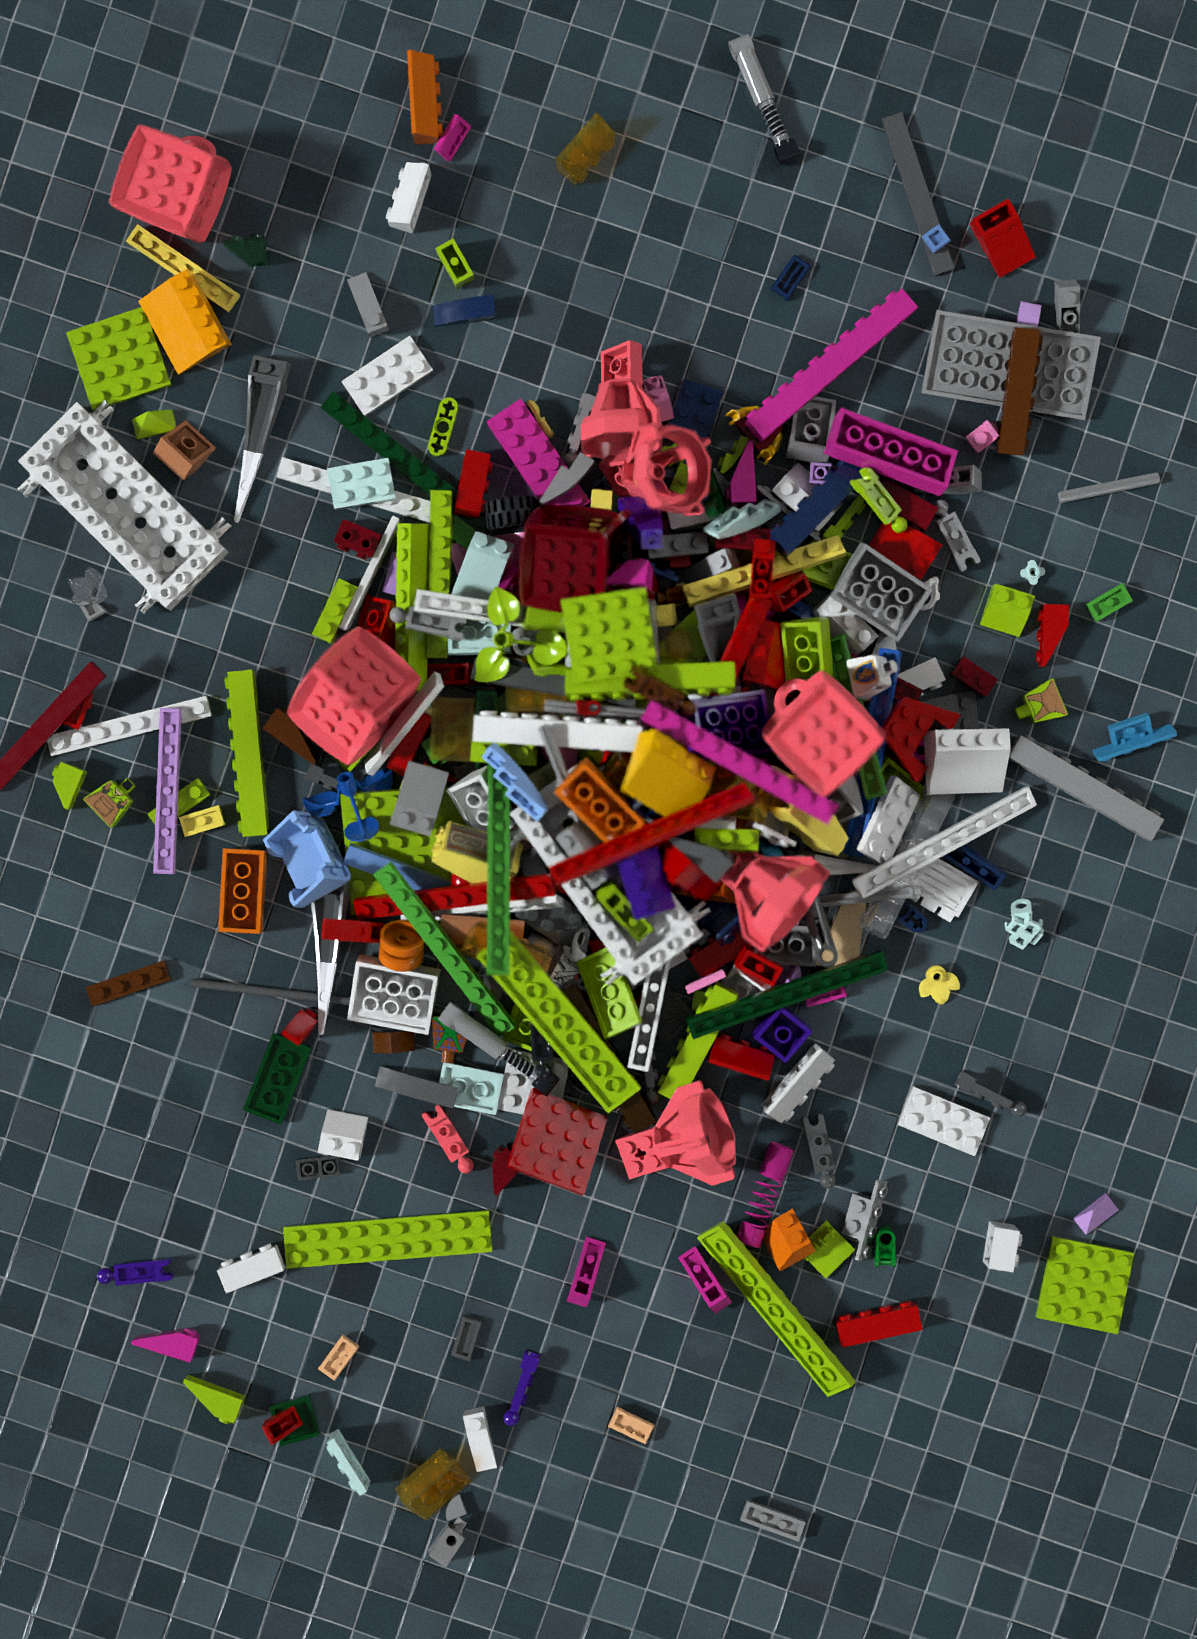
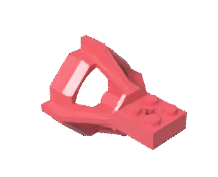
M631 340L601 351V384L598 386V393L591 414L585 417L581 424L582 453L589 458L605 459L608 455L629 452L635 430L638 426L655 423L658 427L662 426L660 408L643 389L642 344ZM662 437L656 442L651 456L662 451Z
M655 423L640 425L635 430L629 452L608 455L598 464L613 492L619 497L639 496L644 498L647 505L651 508L683 514L684 516L701 515L705 511L700 501L709 493L711 458L705 449L711 443L709 437L699 438L695 431L672 425L658 427ZM660 437L668 438L678 445L651 456L652 450ZM686 459L688 482L682 495L668 490L663 481L665 476L664 467Z
M729 852L733 858H736V863L728 869L720 880L735 892L743 937L761 952H764L768 946L772 947L779 942L794 926L797 927L800 919L809 910L823 888V882L830 875L829 871L812 857H764L755 852ZM763 901L764 903H763L762 906L760 907V909H759V911L757 912L756 916L753 917L752 913L755 911V909H756V908L761 904V902Z
M700 1080L679 1086L655 1126L641 1130L636 1134L631 1133L621 1136L615 1140L629 1179L665 1168L676 1169L712 1186L735 1178L732 1167L736 1164L735 1133L725 1105L710 1088L704 1089ZM706 1135H708L710 1146L706 1139ZM640 1150L645 1151L646 1155L643 1156Z

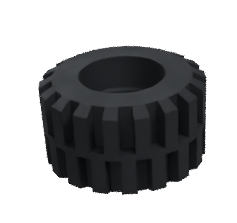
M530 495L507 496L484 503L487 529L491 531L523 529L529 515L537 509L536 497Z

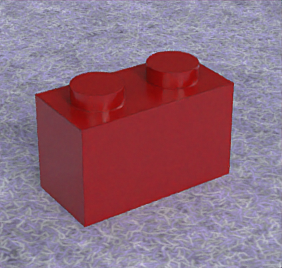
M796 572L784 576L772 584L771 598L768 600L773 603L769 611L784 612L813 591L805 573Z
M743 945L734 961L738 969L772 987L783 970L779 963L746 945Z

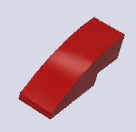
M426 713L420 716L392 752L386 768L402 776L405 775L408 761H413L432 722V716Z

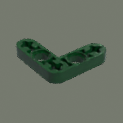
M712 466L710 470L709 498L704 502V510L710 521L721 517L727 510L725 497Z

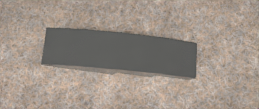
M383 1066L379 1067L375 1082L376 1087L449 1108H454L459 1089L458 1087L442 1084L419 1075Z

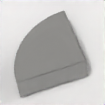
M85 601L79 603L89 622L108 612L102 605L96 602Z
M460 1493L455 1495L447 1506V1521L467 1514Z

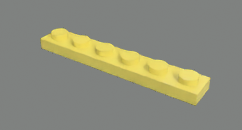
M137 224L127 238L126 242L173 275H177L185 269L192 271L206 298L228 313L240 298V294Z

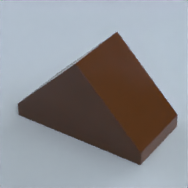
M404 1030L372 1032L373 1053L393 1054L415 1051L414 1032Z

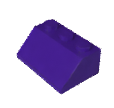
M657 847L634 853L617 861L635 920L676 908L665 871L662 869V861Z

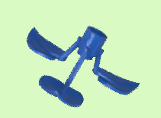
M388 768L376 772L373 776L365 777L360 783H358L357 779H354L351 772H343L337 776V793L328 791L312 797L302 798L303 804L310 814L316 817H323L332 814L336 809L335 806L340 805L341 793L346 797H350L358 821L347 825L344 831L345 836L348 840L355 842L368 840L378 833L379 824L373 817L361 819L354 795L356 794L357 787L361 792L389 790L393 784V771Z

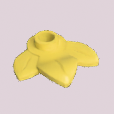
M939 965L931 966L926 971V978L919 985L921 997L931 995L935 1002L941 1005L947 1002L950 991L960 989L957 977L953 973L946 972ZM936 973H939V978L934 979L933 976Z

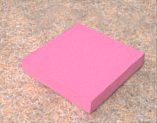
M720 969L702 979L700 978L685 985V988L689 994L725 978L726 975Z

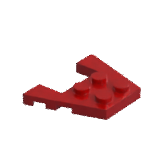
M901 696L882 725V728L886 734V743L892 752L897 755L903 768L908 771L911 780L918 783L928 767L912 756L934 720L945 729L952 730L961 715Z

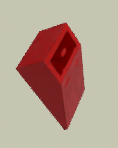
M1009 198L971 220L969 226L999 278L1036 258L1021 220Z

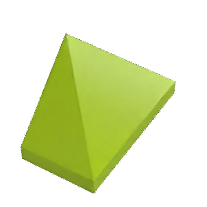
M172 409L148 411L132 419L137 440L168 433L177 427Z

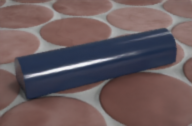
M937 827L931 837L943 830ZM962 845L943 856L993 890H996L1007 876L1006 871L966 845Z

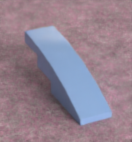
M493 742L482 758L497 770L493 776L509 789L505 795L538 822L548 809L522 769L505 751Z

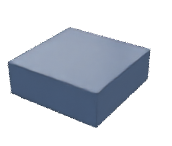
M940 224L922 235V239L933 254L951 242Z

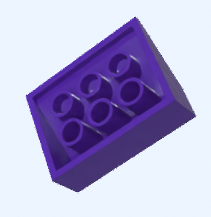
M765 690L690 699L696 705L695 714L689 717V722L751 757L775 752L762 736V729L769 720ZM688 747V750L690 752L697 755L707 763L714 762Z

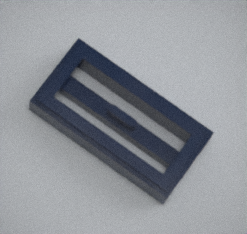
M794 254L770 290L788 301L811 268V265ZM795 261L798 262L781 289L777 288ZM801 266H804V270L786 294L784 292Z

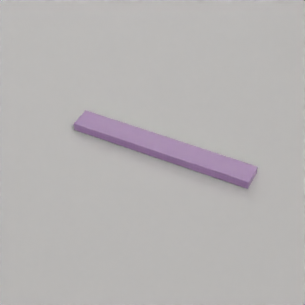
M160 708L153 873L175 874L182 709Z

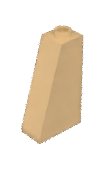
M866 903L839 905L829 927L838 952V959L835 965L859 957ZM825 951L821 955L822 959L826 962H830L834 958L830 951Z

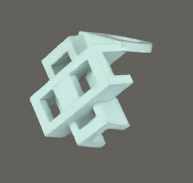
M1028 899L1014 901L1011 904L1012 921L1010 923L1005 922L1004 924L1006 931L1011 933L1009 937L1010 943L1023 950L1028 943L1035 945L1043 936V920L1039 919L1037 922L1032 920V905ZM1019 904H1027L1024 908H1016Z

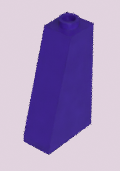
M639 496L617 497L618 513L625 508L631 511V514L622 523L641 549L663 548L661 510L651 508L647 505L644 498Z

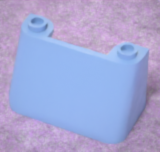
M293 810L263 839L267 852L271 856L283 859L296 888L289 892V900L293 907L303 908L343 886L351 879L347 865L343 863L344 859L326 821L322 817L313 816L309 812Z

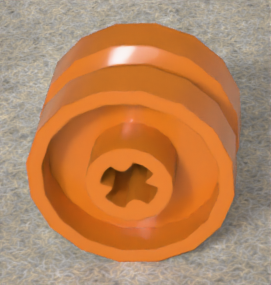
M408 920L391 921L381 929L379 960L388 969L401 972L411 971L418 968L424 960L425 942Z

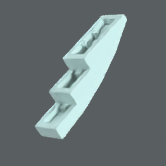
M764 499L757 505L748 503L740 510L732 507L703 529L704 532L718 539L735 536L749 531L781 512L780 505Z

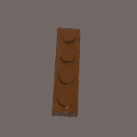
M164 960L85 988L93 1007L169 981L171 977Z

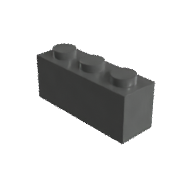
M706 532L664 535L663 548L641 549L640 547L641 559L656 560L698 556L708 553Z

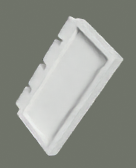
M906 840L899 854L914 847L915 844ZM938 858L888 885V887L922 886L923 899L920 905L935 913L939 906L941 909L937 915L951 922L954 916L959 917L979 882ZM915 896V898L909 899H911L914 902H917L920 896Z

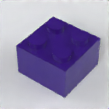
M784 1007L768 1013L752 1033L757 1041L786 1063L810 1036L812 1029L809 1024L789 1008Z

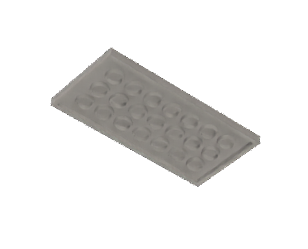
M936 310L921 393L1002 406L1013 327L1040 329V334L1043 335L1042 347H1038L1037 355L1040 356L1039 368H1035L1034 376L1037 377L1036 389H1032V397L1035 400L1034 408L1030 411L1085 420L1101 337Z

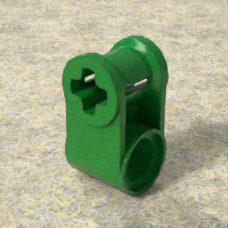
M882 1226L877 1229L875 1235L874 1267L879 1265L896 1267V1238L889 1227ZM884 1233L891 1235L890 1239L886 1242L880 1240L881 1235Z

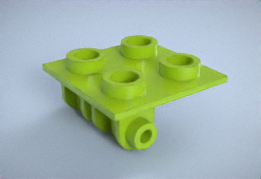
M826 1220L809 1236L816 1252L805 1257V1259L827 1278L855 1249Z

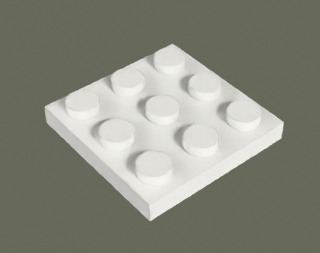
M513 1049L514 1052H518L519 1056L522 1055V1058H527L528 1062L532 1061V1052ZM553 1057V1060L547 1061V1064L550 1065L552 1072L560 1080L550 1094L563 1099L569 1066L562 1058ZM539 1061L532 1062V1065H539ZM507 1063L497 1109L523 1114L530 1091L535 1087L532 1086V1081L528 1079V1076L524 1077L525 1074L519 1073L518 1069L515 1070V1067H510L511 1064Z

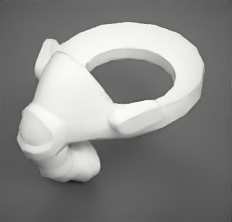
M932 577L923 582L933 591L931 592L930 601L921 607V611L931 609L936 601L940 599L938 577Z
M587 927L578 929L573 938L572 948L563 946L564 954L571 962H576L587 956L585 953L588 951L587 946L590 940V930ZM583 932V941L579 946L577 943L578 936Z

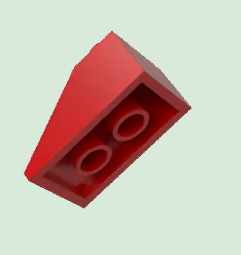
M882 522L868 546L921 581L942 544L907 526L904 532L896 533L891 528V522L890 524Z

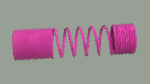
M771 1141L769 1142L770 1144L759 1173L775 1180L780 1185L755 1181L757 1184L773 1191L776 1195H767L752 1191V1193L766 1199L773 1206L748 1202L764 1210L770 1216L745 1211L746 1214L762 1221L766 1226L742 1221L736 1235L743 1244L755 1248H760L766 1232L764 1228L768 1227V1224L759 1217H771V1213L762 1207H775V1204L764 1196H779L775 1190L768 1186H782L780 1181H784L783 1179H785L784 1177L794 1154L792 1148Z

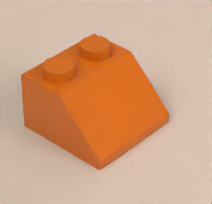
M793 1209L775 1218L766 1229L763 1241L779 1271L816 1252Z

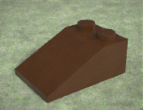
M277 708L263 729L312 765L318 766L320 761L306 734L287 715L288 709L283 708L282 710Z

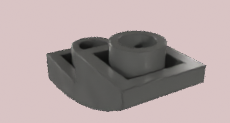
M534 847L521 854L519 864L525 877L548 874Z
M328 1155L295 1159L298 1181L341 1176L339 1158L337 1156Z

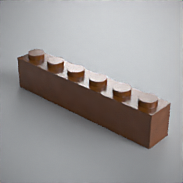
M1013 327L996 453L1023 456L1024 452L1028 450L1029 439H1026V433L1030 431L1032 419L1029 418V411L1033 410L1035 400L1032 397V389H1036L1037 377L1034 375L1035 368H1039L1040 356L1037 353L1038 347H1042L1043 335L1040 334V329Z

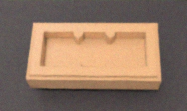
M343 1334L318 1369L335 1381L355 1354L359 1345Z
M619 1407L616 1408L608 1427L644 1444L647 1443L655 1426L653 1423Z

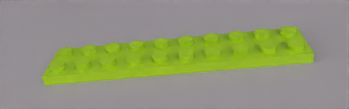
M509 929V975L492 976L606 1112L610 1113L641 1089L640 1084ZM485 947L476 957L487 969V947Z
M489 1210L283 1227L286 1269L492 1252Z
M724 1221L707 1229L697 1237L827 1397L854 1385L856 1381L852 1378L849 1371L843 1367L837 1357L825 1345L824 1341L815 1333L810 1324L801 1316L797 1308L792 1305L784 1292L778 1288L770 1275L764 1271L758 1261L750 1254L745 1245L736 1237Z

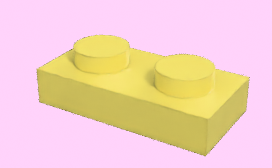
M220 805L179 817L185 837L225 825Z

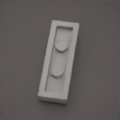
M748 1499L740 1517L742 1522L798 1542L806 1524V1521Z

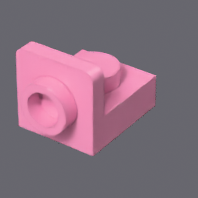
M986 420L967 435L965 439L978 454L999 437V429L993 422L989 423Z

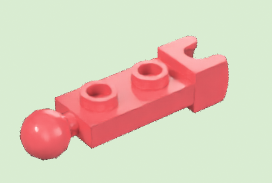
M441 1105L435 1106L437 1111L436 1117L430 1116L426 1111L422 1113L424 1121L430 1127L451 1163L458 1160V1169L461 1173L468 1174L472 1172L474 1163L470 1158L464 1156L469 1152V1149L450 1121L444 1108Z

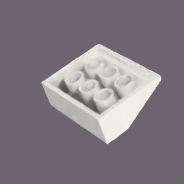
M1009 729L933 730L926 732L924 736L925 765L928 767L926 770L927 795L1003 792L1010 754Z
M360 954L355 965L347 1020L428 1035L441 969L420 965L411 971H394L385 967L378 957Z
M814 1042L762 1103L764 1111L780 1123L784 1120L787 1122L795 1113L793 1109L797 1105L801 1106L808 1098L806 1094L809 1090H815L821 1083L820 1077L824 1073L828 1074L834 1068L833 1062L835 1059Z

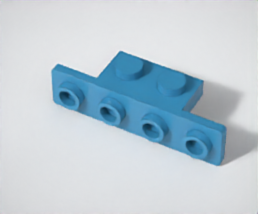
M1146 712L1108 725L1111 744L1093 749L1092 751L1098 761H1108L1115 756L1129 754L1133 750L1147 748L1160 741H1168L1172 737L1177 736V731L1171 724L1152 730L1150 716Z

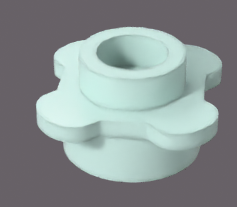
M1034 560L1028 561L1027 567L1020 571L1021 577H1025L1031 585L1037 584L1040 576L1045 574V569L1039 567Z

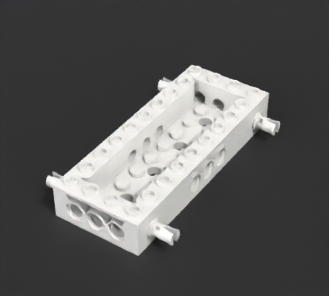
M105 400L93 413H89L76 402L18 460L30 473V477L17 489L21 492L25 490L23 495L28 497L37 486L41 485L147 589L148 593L135 604L137 608L144 605L140 610L143 614L156 601L160 602L165 608L172 610L229 553L219 543V538L232 526L227 523L222 527L226 520L221 517L210 530H206L102 426L101 422L114 411L111 406L107 408L109 404ZM85 459L88 462V467L81 471L78 469L77 464L80 460ZM114 488L117 491V496L115 499L110 500L106 494L109 489ZM140 517L146 519V526L142 529L136 527V520ZM172 546L175 548L176 553L173 557L168 558L165 555V550L167 547Z
M602 765L598 770L602 773L606 766ZM574 766L573 768H571V769L568 771V773H570L576 766ZM610 772L603 774L606 778L612 776ZM558 779L539 792L548 809L538 822L521 807H517L510 812L511 817L517 824V828L510 832V839L514 838L510 842V849L522 839H528L548 868L551 865L568 859L555 838L566 830L563 827V822L566 819L574 820L570 808L554 793L560 785ZM590 828L595 837L598 839L599 836ZM618 871L610 879L617 886L624 889L625 895L628 898L620 871ZM582 877L561 885L616 960L613 967L601 974L602 978L613 974L606 982L608 986L622 975H627L633 985L645 978L700 938L702 933L697 928L696 921L711 912L709 908L698 912L705 905L704 901H701L690 911H685L671 892L676 908L645 917L654 930L638 943L598 900L594 893L597 888L591 891Z

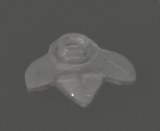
M92 567L86 568L85 578L76 577L68 580L71 590L75 593L71 598V602L75 605L86 606L91 602L101 603L107 597V590L102 585V576ZM95 591L101 593L98 597L93 596Z

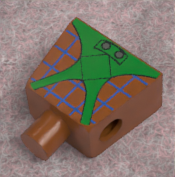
M433 1015L434 1049L443 1050L441 1062L454 1063L455 1052L463 1053L467 1039L438 1020L439 1016Z

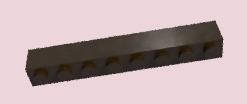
M574 978L560 985L559 989L625 1066L611 1040L604 1039L597 1017ZM640 1090L615 1108L617 1112H622L625 1117L623 1118L625 1126L628 1130L631 1128L634 1134L656 1123L655 1114L645 1101Z

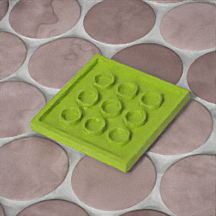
M142 307L66 332L92 411H95L104 400L109 404L107 406L109 407L172 386L153 328Z
M646 587L561 599L574 684L632 676L633 665L642 667L648 673L659 671Z
M1052 1236L1036 1318L1118 1334L1134 1253Z

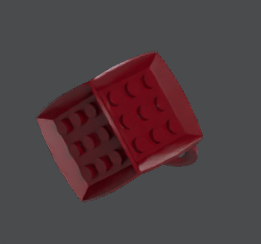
M542 505L535 509L525 523L520 557L521 604L535 609L563 613L561 599L609 592L606 587L607 578L612 575L616 564H621L622 522L631 514V511L625 508L620 513L603 509L570 505Z

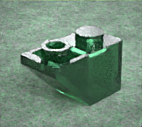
M251 234L249 238L231 236L228 240H223L225 248L248 267L270 265L267 240L261 234Z

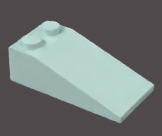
M476 531L468 547L451 594L489 600L491 592L495 587H498L513 562L515 544ZM474 620L482 624L486 623V621Z

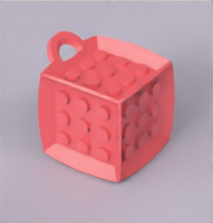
M139 125L135 129L119 165L110 197V204L120 212L130 214L163 230L188 238L193 242L203 243L221 208L232 167L225 158L216 156L215 146L203 137L185 136L178 138L162 131Z
M356 627L333 644L307 673L292 697L287 715L321 748L346 765H351L373 748L386 734L411 702L421 678L388 645L362 627Z
M825 670L816 673L807 681L795 678L782 684L774 698L776 711L762 729L763 738L779 757L822 797L828 796L849 779L879 748L886 735L884 729L877 724L859 701ZM792 690L801 691L799 696L787 706L785 703L787 694Z

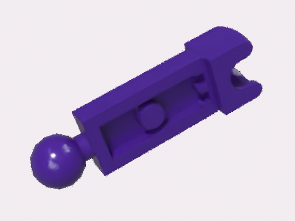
M172 1258L114 1264V1271H111L109 1268L100 1269L97 1273V1279L102 1284H108L112 1279H115L116 1286L170 1281L174 1278V1274L166 1273L163 1270V1266L169 1265L172 1262Z
M525 1350L520 1364V1368L523 1370L510 1410L506 1411L503 1415V1420L508 1426H514L519 1422V1414L517 1412L520 1406L524 1407L527 1395L524 1393L527 1386L531 1387L534 1378L531 1372H536L540 1360L539 1354Z

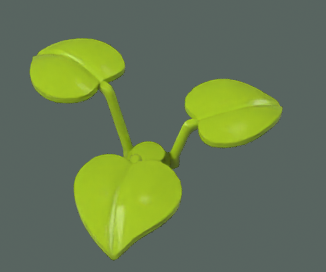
M500 587L493 589L488 601V617L494 625L504 624V626L493 636V643L496 648L486 647L479 652L476 659V681L493 682L503 678L508 673L510 667L509 660L503 656V648H509L513 644L534 645L533 656L537 662L543 665L555 664L567 655L568 649L564 639L552 630L539 631L536 635V642L516 640L514 635L510 631H506L509 626L508 621H514L518 618L521 611L520 602L517 597Z

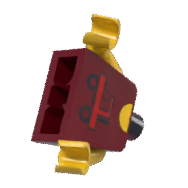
M749 406L738 410H730L725 414V417L730 416L732 418L729 425H733L736 422L735 427L744 437H747L748 441L753 440V449L758 454L757 459L763 457L766 460L764 465H767L780 448L783 439L781 433L783 430L782 426L760 443L745 426V422L748 419L746 416L754 408L759 410L761 407Z

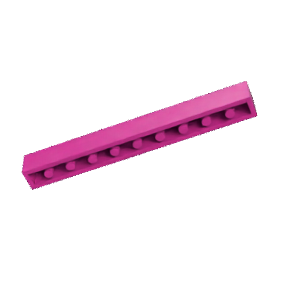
M900 289L897 293L892 291L885 298L886 302L882 306L879 303L870 310L871 315L865 318L863 316L854 324L856 328L851 332L849 329L846 330L839 337L840 341L836 345L832 342L824 349L825 354L820 358L818 355L808 363L810 367L805 371L800 369L793 376L794 380L790 384L785 382L777 389L779 393L776 396H768L762 402L763 407L759 410L754 408L746 416L748 419L745 422V426L760 443L916 311L918 306L903 289Z
M653 701L649 703L641 718V721L826 825L829 824L838 808L837 804Z

